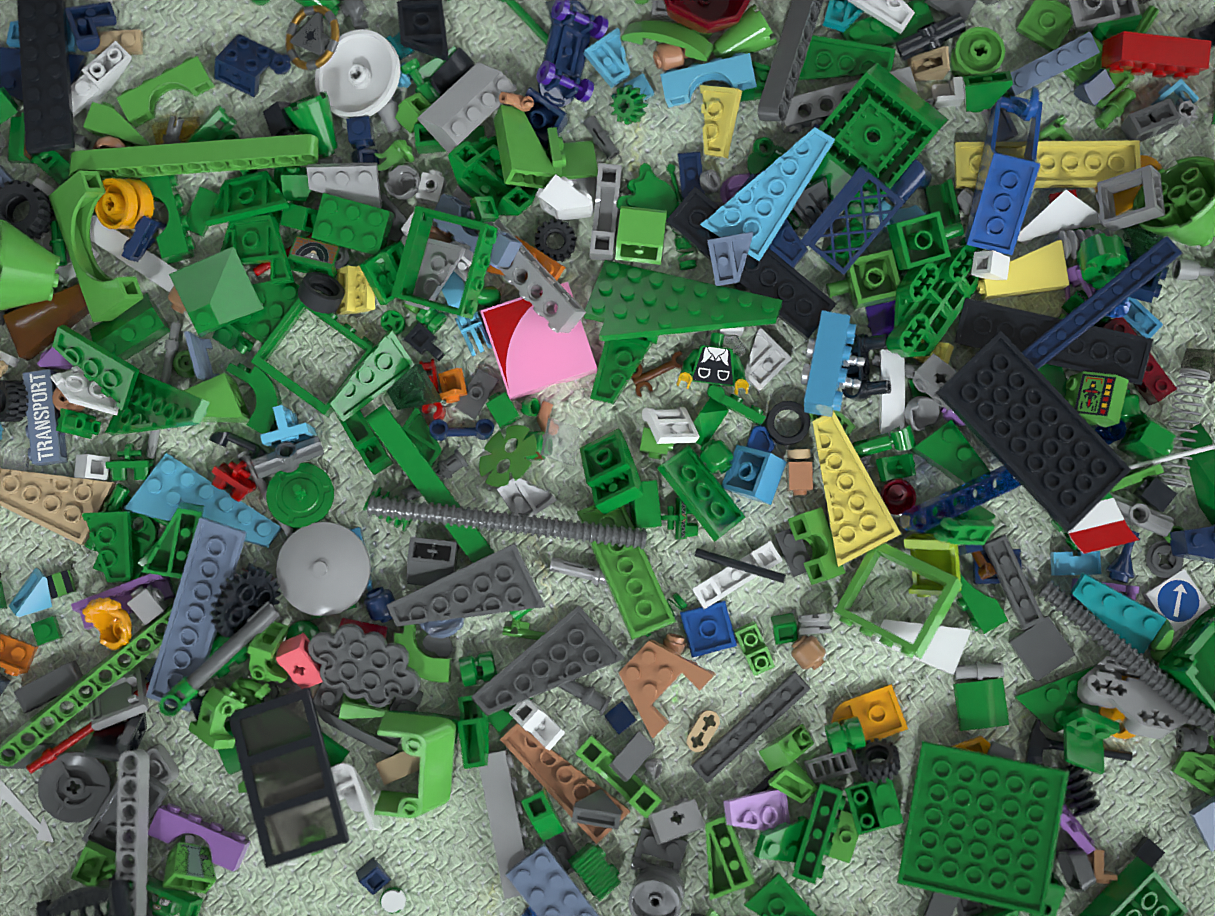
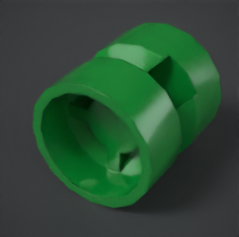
M492 651L478 653L477 657L473 655L459 657V667L464 687L477 685L479 680H482L484 683L489 682L497 675ZM478 666H482L483 670L478 671Z
M857 716L844 719L843 724L833 722L824 725L827 741L833 755L846 752L847 747L854 750L866 746L863 729Z

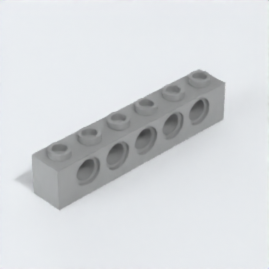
M910 67L890 72L917 94V88ZM859 80L794 96L785 121L780 122L783 133L790 132V134L801 132L805 127L812 126L813 128L815 124L821 126ZM826 104L831 110L823 111L820 105ZM805 110L808 112L809 116L802 117L799 115L798 111Z

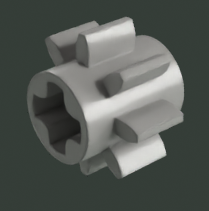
M1179 98L1174 106L1181 118L1174 127L1183 124L1186 128L1191 124V121L1194 122L1198 118L1195 112L1199 107L1192 103V99L1183 102Z

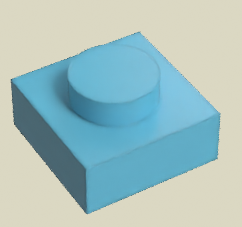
M644 74L626 82L623 86L632 85L633 88H641L640 95H646L643 101L654 96V91Z

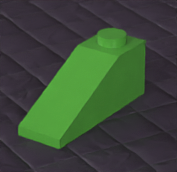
M103 101L101 104L92 102L83 126L90 134L99 137L112 136L119 138L124 144L131 147L151 145L114 109L115 106Z

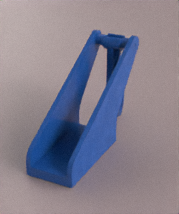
M1032 87L1030 99L1011 95L1010 97L1002 96L992 106L965 235L966 245L1013 255L1041 165L1037 161V148L1043 102L1039 101V89L1036 87ZM1000 108L1006 109V112L1016 114L1023 121L1031 120L1023 159L997 153L995 150Z

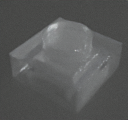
M5 445L2 468L28 472L30 462L28 448Z

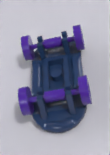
M556 0L551 11L553 18L543 61L538 69L536 78L539 93L557 107H564L571 103L574 98L585 103L592 96L594 83L586 78L581 80L586 60L583 53L589 47L590 36L595 39H601L608 29L609 22L607 18L601 15L595 18L594 15L589 14L586 7L578 0Z

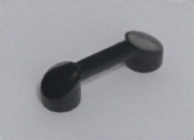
M214 432L209 438L210 441L226 447L228 442L250 450L253 452L251 459L267 454L259 444L232 432Z

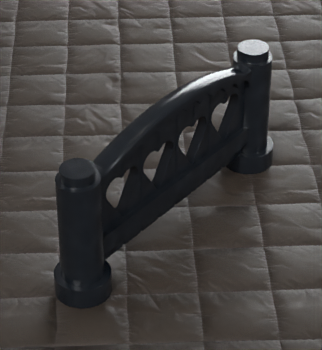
M123 878L110 881V887L84 886L71 890L53 902L51 899L37 902V907L35 908L36 916H57V914L62 915L63 913L65 916H71V911H76L77 909L80 912L79 916H88L86 906L91 907L92 904L94 906L93 916H105L100 904L101 902L106 903L107 900L109 901L107 916H132L128 885Z

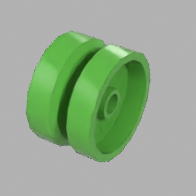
M975 27L961 34L949 54L950 71L953 76L963 78L965 76L995 73L1005 57L1003 40L995 31L985 27Z

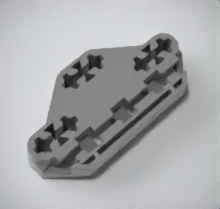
M1105 657L1078 681L1077 694L1082 702L1110 709H1119L1126 716L1123 721L1125 729L1133 735L1162 739L1185 723L1195 725L1194 720H1189L1188 715L1184 716L1182 714L1183 711L1181 709L1178 711L1175 704L1171 705L1169 699L1165 700L1164 695L1158 694V690L1151 689L1152 686L1145 684L1146 681L1144 679H1135L1140 676L1138 674L1134 675L1132 669L1128 670L1126 664L1122 665L1120 659L1117 661L1114 657ZM1121 675L1128 676L1126 681L1122 680Z

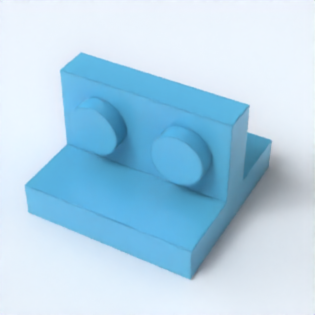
M283 405L273 407L278 430L260 435L262 444L272 449L283 442L296 443L317 436L314 427L307 423L299 424L296 413H292L291 410Z

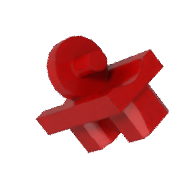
M244 460L238 464L231 461L229 465L223 462L220 466H214L211 471L215 474L212 485L223 490L227 484H230L234 487L230 496L238 502L242 501L248 493L257 488L255 482L249 479L251 473L245 470L248 463Z

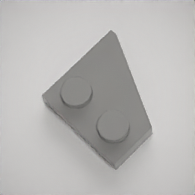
M511 475L509 476L508 485L495 487L510 511L515 513L514 515L522 513V516L529 514V517H533V515H536L557 501L553 494L521 477L515 481Z

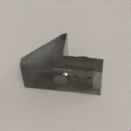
M1186 348L1181 368L1206 371L1211 375L1210 380H1208L1209 384L1215 381V349Z

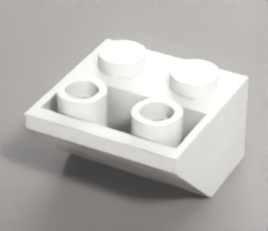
M555 174L539 195L541 208L556 220L561 219L565 221L587 218L593 215L592 197L583 190L577 191L572 187L574 184L564 176L560 178Z

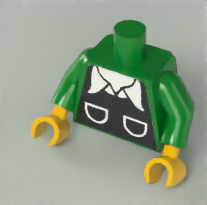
M711 333L709 346L699 345V348L693 349L682 363L681 372L676 382V385L679 386L680 381H685L687 383L686 389L690 387L691 382L734 386L735 384L734 393L738 395V388H744L745 394H748L749 388L745 369L738 354L734 353L733 349L723 348L725 334Z

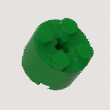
M1105 233L1092 235L1082 241L1080 244L1081 248L1079 251H1076L1083 280L1092 284L1096 289L1102 288L1129 266L1123 241L1115 234H1113V237L1106 236Z

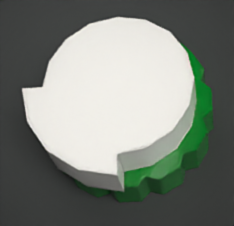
M398 886L388 887L380 897L381 907L390 914L403 910L407 901L406 894Z

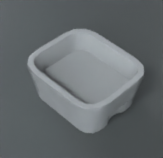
M156 744L146 750L149 755V774L165 786L179 776L178 766L163 745Z

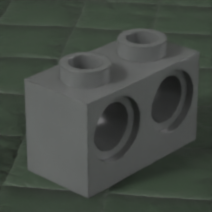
M1169 98L1129 114L1121 128L1128 141L1139 140L1142 142L1172 130L1181 117Z

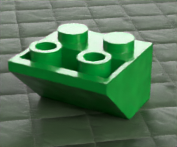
M888 777L886 782L883 783L882 779H878V783H874L873 779L869 782L865 778L845 787L857 835L904 823L893 781L889 780Z

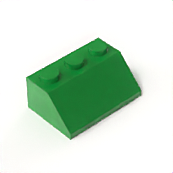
M145 293L142 300L112 321H102L89 329L94 343L126 361L170 333V326L149 293Z

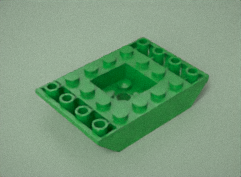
M876 63L862 76L820 126L819 130L834 138L835 141L809 183L812 184L825 177L827 179L830 200L833 201L859 167L863 165L872 175L891 189L949 119L880 64ZM867 133H877L879 140L877 142H870L867 139ZM870 179L863 185L864 196L877 195V185ZM880 188V194H887ZM860 190L854 197H860ZM878 198L864 199L865 213L872 212L876 208ZM852 200L848 203V214L862 213L861 200ZM862 216L853 217L860 224L863 223Z

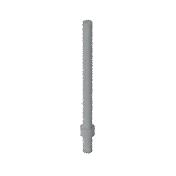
M175 322L171 323L169 338L165 341L164 349H166L160 379L161 382L168 385L175 352L178 351L180 344L178 337L181 324ZM160 430L150 431L145 457L155 458Z

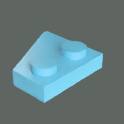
M618 28L588 47L583 53L611 89L629 77L630 74L628 63L625 60V49L622 47L620 40L621 33Z

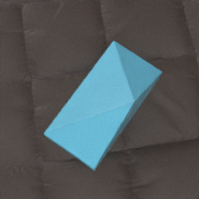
M38 568L34 569L9 604L12 612L18 617L52 607L47 578Z

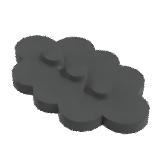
M349 623L341 626L335 634L319 632L309 642V655L313 660L322 664L320 668L321 680L329 687H342L344 693L350 698L359 699L364 697L372 706L383 707L389 704L394 696L401 699H409L415 696L420 688V676L415 670L408 667L409 653L407 649L399 643L387 644L384 636L378 632L365 634L361 627Z

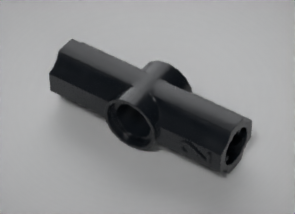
M955 13L937 23L931 22L920 27L916 33L895 42L898 55L904 61L923 51L928 52L942 46L944 41L966 31L964 19L960 13Z

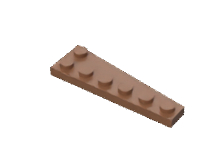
M519 723L515 724L500 739L571 817L573 816L574 804L599 789H602L622 811L620 821L631 812L629 808L553 749H550V751L546 749ZM577 823L596 844L612 830L611 828Z

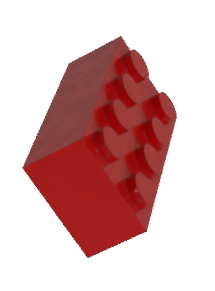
M1123 31L1103 41L1101 68L1109 69L1110 73L1131 71V75L1151 73L1152 77L1156 78L1170 75L1176 80H1186L1188 76L1199 75V72L1209 69L1211 41Z

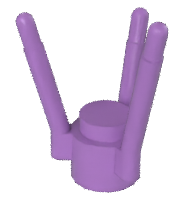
M1079 265L1067 269L1069 285L1065 288V301L1071 297L1070 284H1072L1073 288L1082 285L1088 298L1096 293L1092 284L1083 280Z

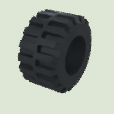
M13 180V184L7 181L4 183L3 188L0 186V220L7 221L31 239H41L43 232L46 234L49 232L47 227L49 224L51 225L53 221L51 216H55L51 209L52 205L50 200H48V195L29 182ZM24 201H29L30 210L26 218L22 221L14 222L13 212L16 206Z

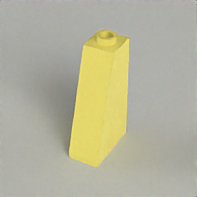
M1062 240L1055 241L1010 261L1007 280L979 278L977 293L981 294V299L989 300L1063 290L1069 285Z

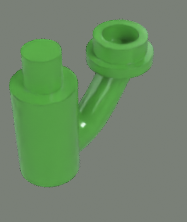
M242 676L230 686L233 692L239 693L238 697L243 696L246 698L244 702L249 707L262 703L261 700L271 691L268 683L262 685Z

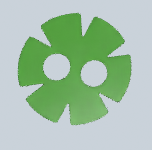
M512 425L506 428L505 439L499 431L488 441L484 450L492 454L481 456L479 461L481 477L492 471L485 483L494 487H502L509 484L510 472L515 481L525 474L532 462L524 457L535 455L537 447L534 434L523 441L530 431L529 428L522 425ZM516 438L518 440V447L513 452H506L505 445L508 440ZM503 459H508L510 461L509 469L504 473H498V463Z

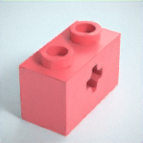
M304 633L283 641L276 655L278 664L287 671L292 681L297 683L301 689L323 682L320 677L322 664L313 660L309 655L308 645L310 640Z

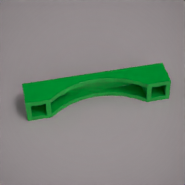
M934 498L909 512L911 525L915 530L919 529L921 534H934L936 530L948 532L947 529L940 525L942 519L945 518L946 511L938 498ZM960 573L962 587L957 594L958 599H956L959 608L968 614L970 618L968 623L974 632L986 634L1009 621L996 599L986 596L975 589Z

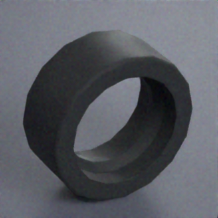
M310 272L303 277L298 288V297L306 307L313 311L330 314L339 308L344 298V288L330 275L321 272ZM314 289L319 290V291H322L323 293L327 294L328 296L322 295V294L318 293L317 291H315Z
M782 401L768 412L765 426L769 437L774 442L784 446L794 445L808 434L810 416L804 412V407L800 403ZM783 410H792L801 419V428L793 436L786 437L780 435L774 427L776 415Z

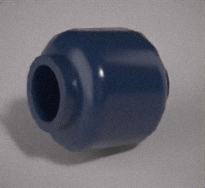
M378 587L369 591L366 594L364 606L371 620H380L381 623L392 620L393 618L386 606L395 601L391 590Z

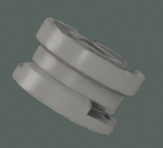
M831 613L798 615V622H801L799 634L831 633L832 629L829 626Z

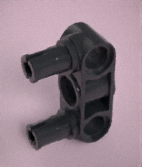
M864 333L855 334L854 341L857 340V346L851 350V355L863 357L865 363L864 366H842V369H847V378L861 381L859 391L855 395H853L854 388L852 387L842 389L845 397L856 402H862L871 398L872 395L891 393V382L889 380L869 381L870 364L868 352L873 349L887 348V334L868 336Z

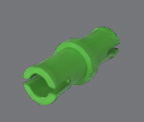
M1125 88L1115 100H1111L1107 104V108L1095 119L1096 125L1101 129H1106L1116 117H1120L1124 113V109L1136 98L1135 92L1130 88Z

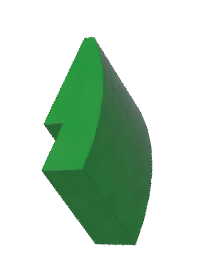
M619 428L579 448L586 484L591 487L595 507L604 515L644 496L635 462Z

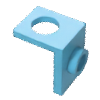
M1180 79L1173 86L1168 83L1158 92L1160 97L1151 105L1163 101L1173 91L1183 102L1189 100L1183 94V91L1190 96L1193 104L1199 100V97Z

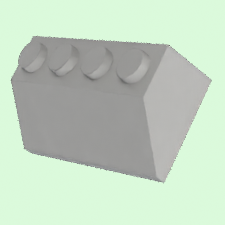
M478 62L417 119L439 144L450 153L502 104L499 101L501 92L514 93L517 88L501 71Z

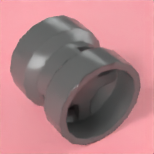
M1179 727L1177 729L1176 746L1178 750L1188 751L1189 749H1194L1196 752L1206 751L1208 745L1206 730L1203 731L1200 728L1190 730L1187 727Z

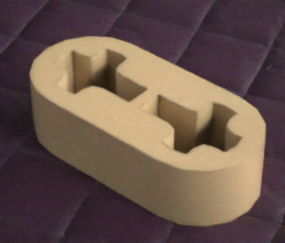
M705 710L699 715L686 738V743L692 751L701 752L707 747L720 724V718L717 713L712 710ZM714 715L713 720L715 724L708 725L707 729L703 730L702 728L705 725L703 717ZM700 732H703L704 734L701 737L703 744L693 747L691 737H697Z

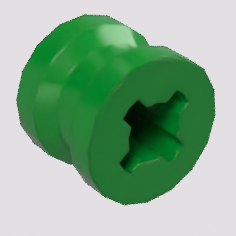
M388 310L382 315L380 321L385 332L390 329L396 336L405 330V320L398 311Z

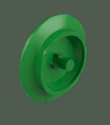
M300 463L297 470L289 473L279 471L272 477L267 488L266 501L271 514L279 522L290 527L302 528L319 522L328 514L334 501V487L330 477L321 468L309 463Z

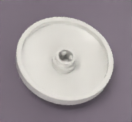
M354 30L339 36L338 46L331 59L325 65L316 69L315 86L318 96L320 95L319 92L326 91L329 96L331 112L344 119L371 116L377 113L389 102L397 88L400 78L398 54L388 40L374 31Z

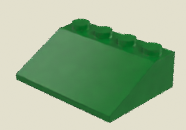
M1136 856L1117 876V880L1111 881L1078 916H1184L1188 909L1158 873Z

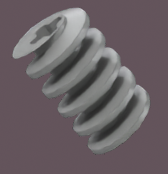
M1087 229L1084 232L1083 230L1075 232L1068 230L1066 233L1060 230L1057 241L1062 240L1065 259L1068 258L1069 253H1071L1073 259H1076V251H1079L1081 248L1080 244L1082 241L1099 233H1105L1106 236H1110L1109 230L1104 229L1101 231L1100 229H1095L1092 231Z

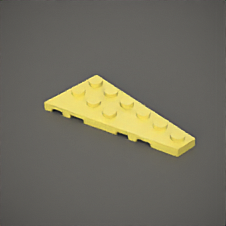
M833 411L832 417L822 416L814 420L812 424L837 566L839 567L901 535Z

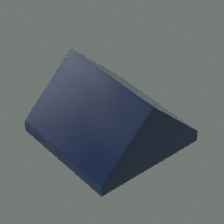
M529 87L525 96H530L533 99L534 106L524 113L541 145L548 149L547 128L557 127L559 136L568 124L567 113L532 87Z

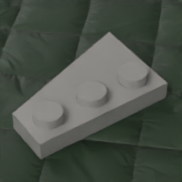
M428 238L413 295L435 301L467 248ZM405 301V304L425 310L430 309L427 306Z

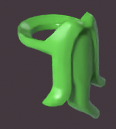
M395 139L392 145L382 154L374 153L377 158L382 159L386 157L381 164L377 165L379 171L387 170L393 165L392 171L398 165H403L405 162L412 163L415 160L412 155V147L407 145L406 140Z

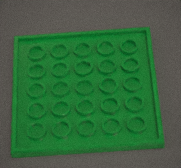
M922 740L897 883L1037 916H1044L1069 771Z

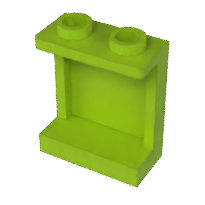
M912 533L904 539V549H910L911 556L957 577L961 582L958 544L938 541L933 534ZM912 571L913 585L908 589L909 594H917V597L920 598L930 597L931 595L940 596L944 586Z

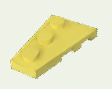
M700 85V93L703 94L701 113L704 114L705 124L703 127L704 154L728 159L742 90Z

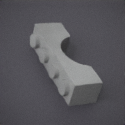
M603 163L598 165L595 212L590 244V259L613 261L618 213L616 201L620 193L622 165Z

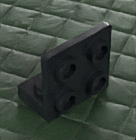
M146 713L128 718L126 722L121 721L101 730H95L84 750V755L119 762V758L124 752L138 749L147 730Z

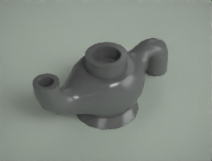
M343 0L340 8L345 17H351L353 27L356 30L368 29L369 26L366 20H362L364 11L368 12L363 0Z

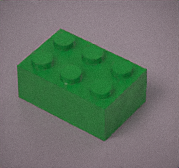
M323 193L311 238L375 255L386 248L395 214L384 209Z

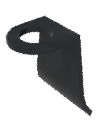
M459 47L451 55L449 61H446L429 78L430 82L438 94L442 96L475 63Z

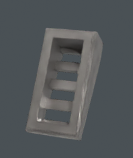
M847 747L846 752L833 755L832 752H828L803 761L807 774L814 783L858 770L850 747ZM841 755L845 756L848 766H843ZM835 757L839 769L834 770L831 758ZM826 760L829 769L828 773H825L821 761ZM814 763H817L820 772L819 776L815 774L812 765Z

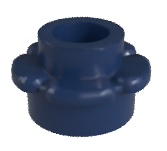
M276 53L272 56L273 60L269 65L270 69L274 70V73L278 75L287 74L291 69L290 57L287 54Z

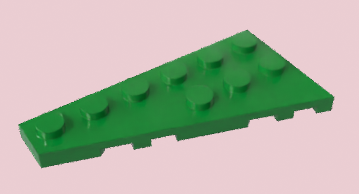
M139 372L128 408L123 411L119 409L118 414L112 416L105 433L114 436L200 425L202 419L207 414L210 402Z

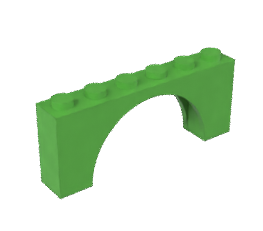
M79 170L48 197L92 321H112L142 300L143 295L136 277H116L112 279L97 264L91 247L90 224L94 208L106 191L98 171Z

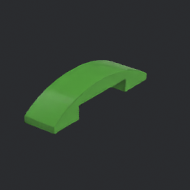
M647 20L631 23L621 36V40L643 45L646 39H651L686 48V57L707 62L714 49V45L698 33L683 26L664 21Z

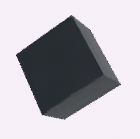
M1146 836L1131 851L1132 854L1140 858L1151 868L1165 854L1158 845Z

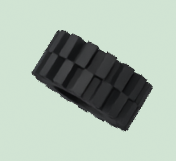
M550 219L548 223L546 221L543 222V226H539L537 233H535L536 249L556 262H564L565 258L569 259L571 253H574L576 246L573 228L569 227L567 222L563 223L561 219H557V221ZM559 233L563 236L564 244L561 248L552 249L547 245L546 241L550 234Z
M0 380V422H20L26 416L25 411L28 410V406H26L28 399H26L28 393L24 391L26 387L22 385V381Z
M876 738L872 743L870 740H867L865 747L856 750L858 772L862 778L866 777L867 781L870 782L873 779L874 783H878V779H882L883 783L886 782L887 777L889 780H892L893 774L898 775V770L901 768L899 751L896 745L893 746V742L889 741L887 743L886 739H882L879 742L878 738ZM874 759H885L882 762H871Z

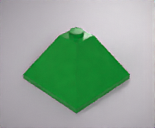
M234 246L169 274L199 338L264 310Z

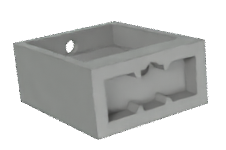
M1151 165L1097 183L1098 192H1096V199L1100 206L1098 219L1100 224L1111 232L1165 215L1160 172ZM1143 184L1146 207L1116 216L1113 194Z

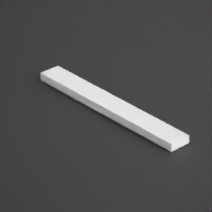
M36 178L32 185L42 190L48 196L56 190L39 178ZM92 214L90 224L91 241L166 291H171L174 284L169 274L177 271L175 268L148 250L138 262L124 258L121 255L124 252V244L129 238L116 229H109L103 226L98 218Z

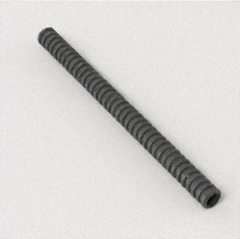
M371 495L368 501V515L376 514V517L383 515V518L391 516V519L398 517V520L405 518L406 521L413 519L414 522L420 520L422 523L425 520L430 524L432 521L435 524L442 522V525L450 523V526L457 524V527L465 525V528H468V526H472V529L479 527L480 530L487 528V531H490L491 528L496 532L499 529L501 532H505V530L509 531V533L515 531L516 534L523 532V535L531 533V536L538 534V537L545 535L546 538L553 536V539L560 537L561 540L567 538L569 541L571 538L575 541L580 539L582 542L589 540V543L596 541V544H600V542H603L604 545L611 543V546L618 544L619 547L625 545L626 548L632 546L635 549L637 546L640 549H644L647 539L645 528L639 530L637 527L631 529L628 526L626 529L624 526L618 528L617 525H613V527H610L609 524L602 526V523L595 525V522H591V524H588L587 521L580 523V520L573 522L572 519L566 521L563 518L561 521L558 518L553 520L551 517L545 519L544 516H540V518H536V515L529 517V514L522 516V513H518V515H514V512L507 514V511L500 513L499 510L492 512L493 510L489 509L488 512L483 508L480 511L478 508L471 510L470 507L463 509V506L456 508V505H452V507H448V504L441 506V503L434 505L433 502L426 504V501L419 503L418 500L412 502L410 499H408V502L404 501V499L398 501L397 498L390 500L389 497L382 499V496L375 498L374 495Z
M1053 580L1046 583L1040 590L1039 597L1043 596L1045 602L1049 601L1051 607L1055 606L1056 611H1061L1062 616L1068 617V621L1072 620L1074 622L1073 625L1080 627L1079 630L1086 631L1085 634L1087 636H1092L1091 639L1093 641L1097 640L1099 646L1103 645L1105 651L1108 649L1111 656L1114 654L1117 661L1120 659L1122 665L1126 664L1128 670L1132 669L1134 675L1138 674L1140 680L1144 679L1146 681L1145 684L1152 686L1151 689L1158 690L1159 695H1164L1165 700L1169 699L1171 705L1175 704L1178 711L1181 709L1184 716L1188 715L1189 720H1194L1195 725H1200V729L1206 730L1207 734L1214 736L1213 739L1215 740V713L1212 714L1210 708L1206 709L1204 703H1198L1199 699L1192 698L1191 693L1187 694L1185 688L1181 689L1179 683L1175 684L1173 678L1169 679L1167 673L1163 674L1161 672V668L1157 669L1155 667L1156 664L1149 663V659L1143 658L1142 653L1138 654L1136 648L1132 649L1131 644H1126L1124 638L1120 639L1118 633L1114 634L1113 629L1107 628V624H1102L1100 619H1095V615L1089 614L1088 609L1084 610L1082 604L1078 605L1076 599L1072 600L1070 594L1067 596L1065 590L1061 591L1059 585L1055 586Z

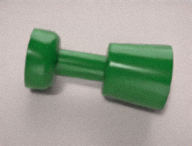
M414 58L400 67V70L404 75L410 74L417 85L415 93L420 92L430 104H433L441 96L430 81L425 82L417 70L420 67V63L417 58Z

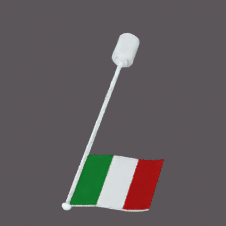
M1213 439L1212 445L1132 464L1129 467L1136 469L1212 449L1215 450V439ZM1110 493L1072 531L1068 532L1071 540L1083 554L1139 540L1127 526Z

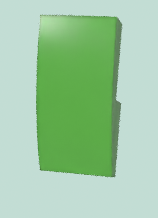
M755 621L733 630L754 676L775 667Z

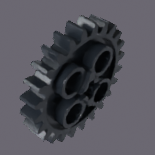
M250 566L248 570L242 568L240 575L233 572V579L226 578L227 585L219 586L221 593L214 594L217 601L211 603V606L215 608L210 612V615L214 617L211 623L215 625L214 629L225 638H231L267 601L273 606L280 603L276 599V597L281 595V592L277 590L280 587L276 583L277 578L259 566L257 568Z

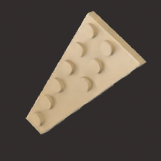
M0 468V506L80 545H84L89 537L90 530L81 513L102 512L103 505L108 500L116 483Z

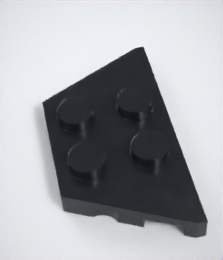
M442 0L398 1L397 12L401 45L441 60L449 61Z

